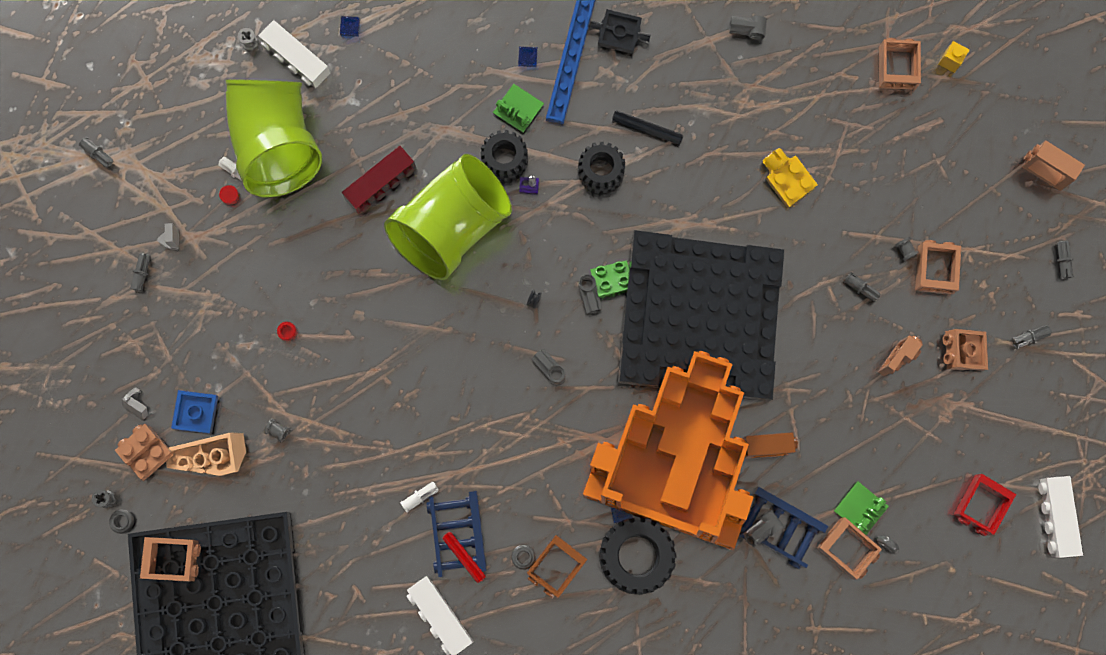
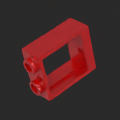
M977 474L971 481L953 515L958 517V521L963 525H971L976 528L975 532L982 536L995 535L1016 494L984 474ZM978 486L1001 499L987 526L964 513Z

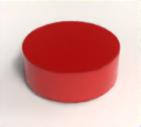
M226 185L221 188L219 197L223 203L233 205L239 200V192L234 186Z
M282 322L277 328V335L283 341H292L297 335V328L291 322Z

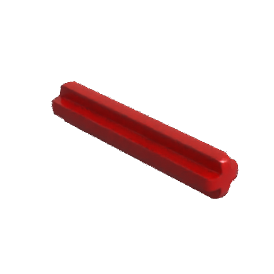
M451 532L446 533L443 536L445 543L477 583L482 582L486 578L485 574Z

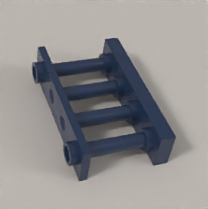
M756 487L752 495L756 496V502L741 528L739 536L744 538L743 533L752 527L762 506L768 503L773 506L772 510H774L773 512L778 519L780 515L786 513L791 516V522L777 547L767 541L769 536L760 544L790 561L789 565L794 568H807L808 564L803 562L802 559L814 536L818 535V533H825L828 526L766 490ZM803 523L808 526V532L794 557L784 550L797 526Z
M477 491L469 492V497H466V499L435 503V498L429 497L430 502H426L427 513L431 514L437 560L433 562L434 573H438V577H444L443 570L465 568L459 560L442 562L441 550H449L450 548L445 542H440L439 538L440 530L462 527L473 528L474 536H470V539L458 540L463 547L475 548L476 556H473L472 559L482 571H487ZM462 507L471 508V516L468 519L439 523L437 521L436 511Z

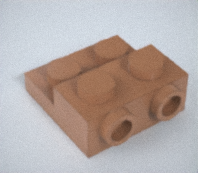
M962 329L945 331L943 344L946 345V354L943 360L947 364V369L988 370L986 332Z
M910 335L899 341L878 373L885 377L888 374L899 371L905 363H910L912 360L915 361L921 353L919 349L923 345L922 341L916 336Z
M147 424L136 426L132 431L133 434L128 439L120 440L117 444L118 448L115 449L124 463L129 465L142 481H145L174 455L152 427Z

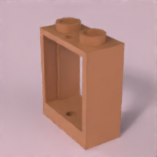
M884 39L879 46V88L916 90L921 84V41H914V39ZM887 51L911 53V75L887 74Z
M1045 140L1041 145L1037 144L1032 151L1030 150L1025 155V163L1022 167L1061 191L1077 179L1085 165Z
M934 240L922 242L917 250L919 254L917 255L915 290L954 294L959 291L961 246H957L953 242L939 244ZM928 250L952 253L951 282L926 279Z
M845 517L837 521L816 547L851 579L855 580L858 578L862 579L868 572L866 568L870 563L874 564L879 559V552L882 550ZM845 529L870 549L853 571L829 551Z
M145 537L140 579L194 581L198 575L196 561L201 551V546L198 544L199 540ZM158 543L188 545L184 575L155 574Z

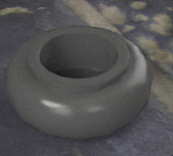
M125 509L116 510L110 516V528L118 534L127 533L134 525L133 515ZM120 516H125L126 524L123 527L117 525V519Z
M884 535L877 537L876 541L883 550L894 555L899 552V546L891 538Z
M520 545L513 550L511 559L515 567L526 570L535 563L536 555L535 551L528 545ZM522 551L527 552L530 556L525 564L517 559L518 554Z

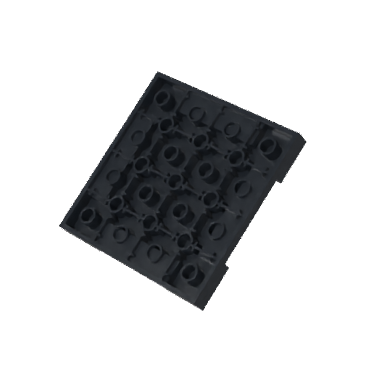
M634 230L631 242L617 383L660 388L667 367L672 368L676 366L687 373L694 351H704L709 353L710 357L716 359L722 357L729 360V363L732 364L725 386L740 388L741 392H744L743 398L773 400L776 365L774 353L779 289L782 286L784 249L722 244L676 238L669 234Z
M290 512L128 533L137 655H304L292 554L294 549ZM145 537L199 540L198 544L201 546V551L196 561L198 575L195 577V580L140 579ZM158 543L155 574L184 575L188 545Z

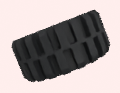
M640 517L625 519L614 525L603 538L599 551L600 566L605 577L613 586L629 594L643 595L652 593L664 586V583L672 576L671 573L676 566L675 558H677L674 549L675 544L671 540L668 531L663 529L659 523ZM632 537L647 539L652 543L656 551L654 566L650 571L642 575L628 573L619 561V551L622 544Z

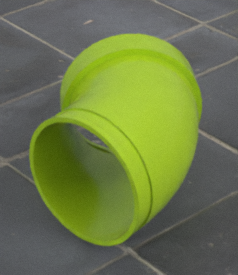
M226 80V112L229 133L237 159L236 168L246 190L259 197H278L294 192L311 181L321 167L322 154L313 136L305 127L302 109V83L266 80Z
M464 154L458 161L452 163L426 185L406 206L398 207L385 221L384 229L391 243L407 261L428 276L445 280L461 264V257L477 241L502 222L503 219L511 215L512 207L504 187L494 173L478 158L470 154Z

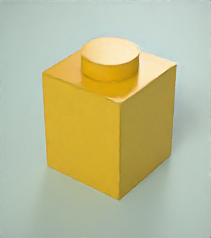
M953 41L946 49L938 65L955 73L963 63L969 49Z

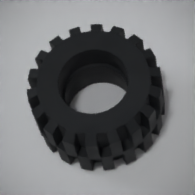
M499 130L496 135L491 133L489 135L490 138H486L484 145L482 144L481 161L494 173L499 181L504 179V182H508V178H511L513 181L516 179V175L519 177L522 175V170L525 171L526 164H528L526 143L523 142L520 135L517 137L515 132L509 134V130H505L504 133H501V130ZM500 149H510L516 155L511 162L505 164L497 162L493 156Z
M596 142L592 143V147L587 146L585 152L582 151L580 155L578 177L579 180H582L584 187L588 186L589 191H592V189H595V193H599V191L607 193L609 189L613 191L615 186L618 187L624 177L625 159H623V153L618 152L619 148L616 146L612 148L611 143L604 145V142H600L599 145ZM603 160L612 166V171L607 175H597L591 170L590 166L595 161Z

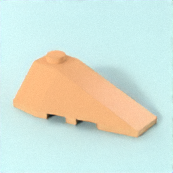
M227 433L169 447L174 455L166 461V466L171 469L217 476L238 472L246 454L244 433Z

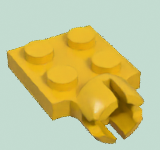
M778 148L763 159L764 165L769 170V175L765 179L787 208L818 186L796 155L789 158L781 148Z

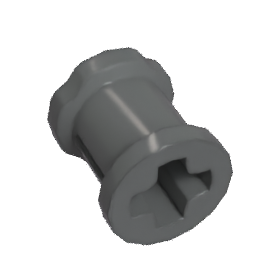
M910 237L895 244L896 248H899L904 256V262L919 254V251H916L913 247Z
M272 418L267 423L264 434H270L277 438L278 442L282 443L287 437L290 428L287 426L283 427Z
M97 490L92 495V503L96 507L108 508L112 507L116 502L115 494L111 491Z

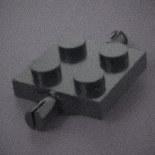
M606 9L605 17L601 23L592 20L589 23V28L599 30L598 46L633 54L638 40L649 42L651 34L641 32L642 17Z

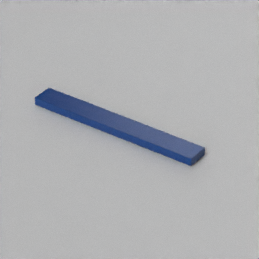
M576 0L546 121L564 125L596 0Z

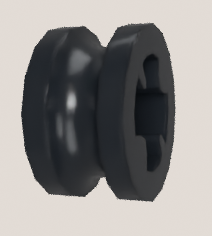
M532 290L527 306L532 305L536 309L542 293H536L535 290Z

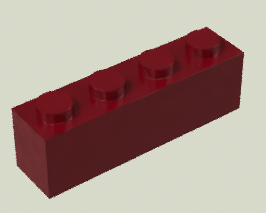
M398 146L341 193L358 214L361 211L365 212L371 207V203L382 199L386 191L398 186L402 178L410 176L415 171V162L401 146Z

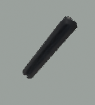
M618 110L613 114V121L678 145L682 142L683 134Z

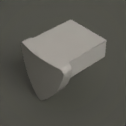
M173 223L165 224V232L159 236L157 241L168 249L179 250V229Z
M135 387L122 399V405L126 410L144 420L148 416L147 407L136 400L141 390Z

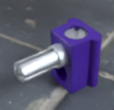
M532 176L529 178L520 177L519 192L538 193L539 178H535V176L533 178Z

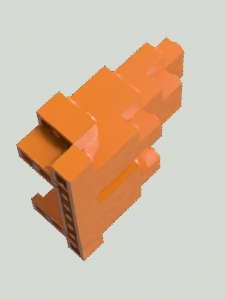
M694 351L687 373L676 366L672 368L667 367L653 410H649V407L643 404H638V406L633 404L618 449H615V446L608 442L597 444L590 464L591 473L584 489L583 497L640 518L651 519L662 526L734 550L754 497L750 496V492L746 490H734L749 444L739 437L730 438L744 392H741V389L736 386H725L732 367L729 360L722 357L717 359L710 357V354L704 351Z

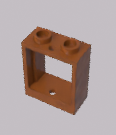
M793 432L753 435L742 438L745 440V443L749 444L744 459L788 456L795 453V449L798 448V441L794 437Z
M555 535L527 572L529 575L528 580L536 586L540 583L545 587L543 592L552 599L554 596L559 598L588 559ZM554 545L578 562L558 590L534 573Z

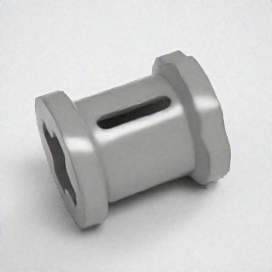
M243 28L239 31L238 39L244 49L248 51L256 49L258 39L253 30Z

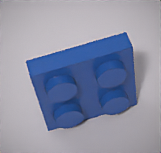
M178 390L171 429L212 434L218 395Z

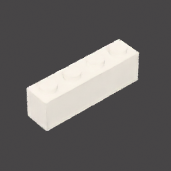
M273 20L258 35L261 40V46L269 52L271 50L275 53L274 57L281 63L285 62L288 65L287 68L293 74L298 73L301 76V80L307 86L311 84L316 89L330 74V70L324 62L276 21Z
M1071 477L1039 479L1038 488L1043 499L1041 507L1046 518L1045 531L1049 537L1048 551L1051 557L1083 556Z
M429 576L424 577L407 590L409 593L407 598L413 606L416 604L419 607L420 611L418 614L424 622L428 621L432 626L430 628L431 633L436 639L438 637L443 642L441 647L447 655H457L474 642Z

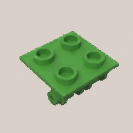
M513 84L503 99L497 101V107L493 114L524 133L544 103Z
M627 260L590 269L592 276L596 280L599 298L604 299V297L611 296L610 294L614 297L615 293L620 295V292H627L629 272Z
M857 481L834 512L841 518L845 517L867 535L889 506L885 504L886 501L883 498H878Z

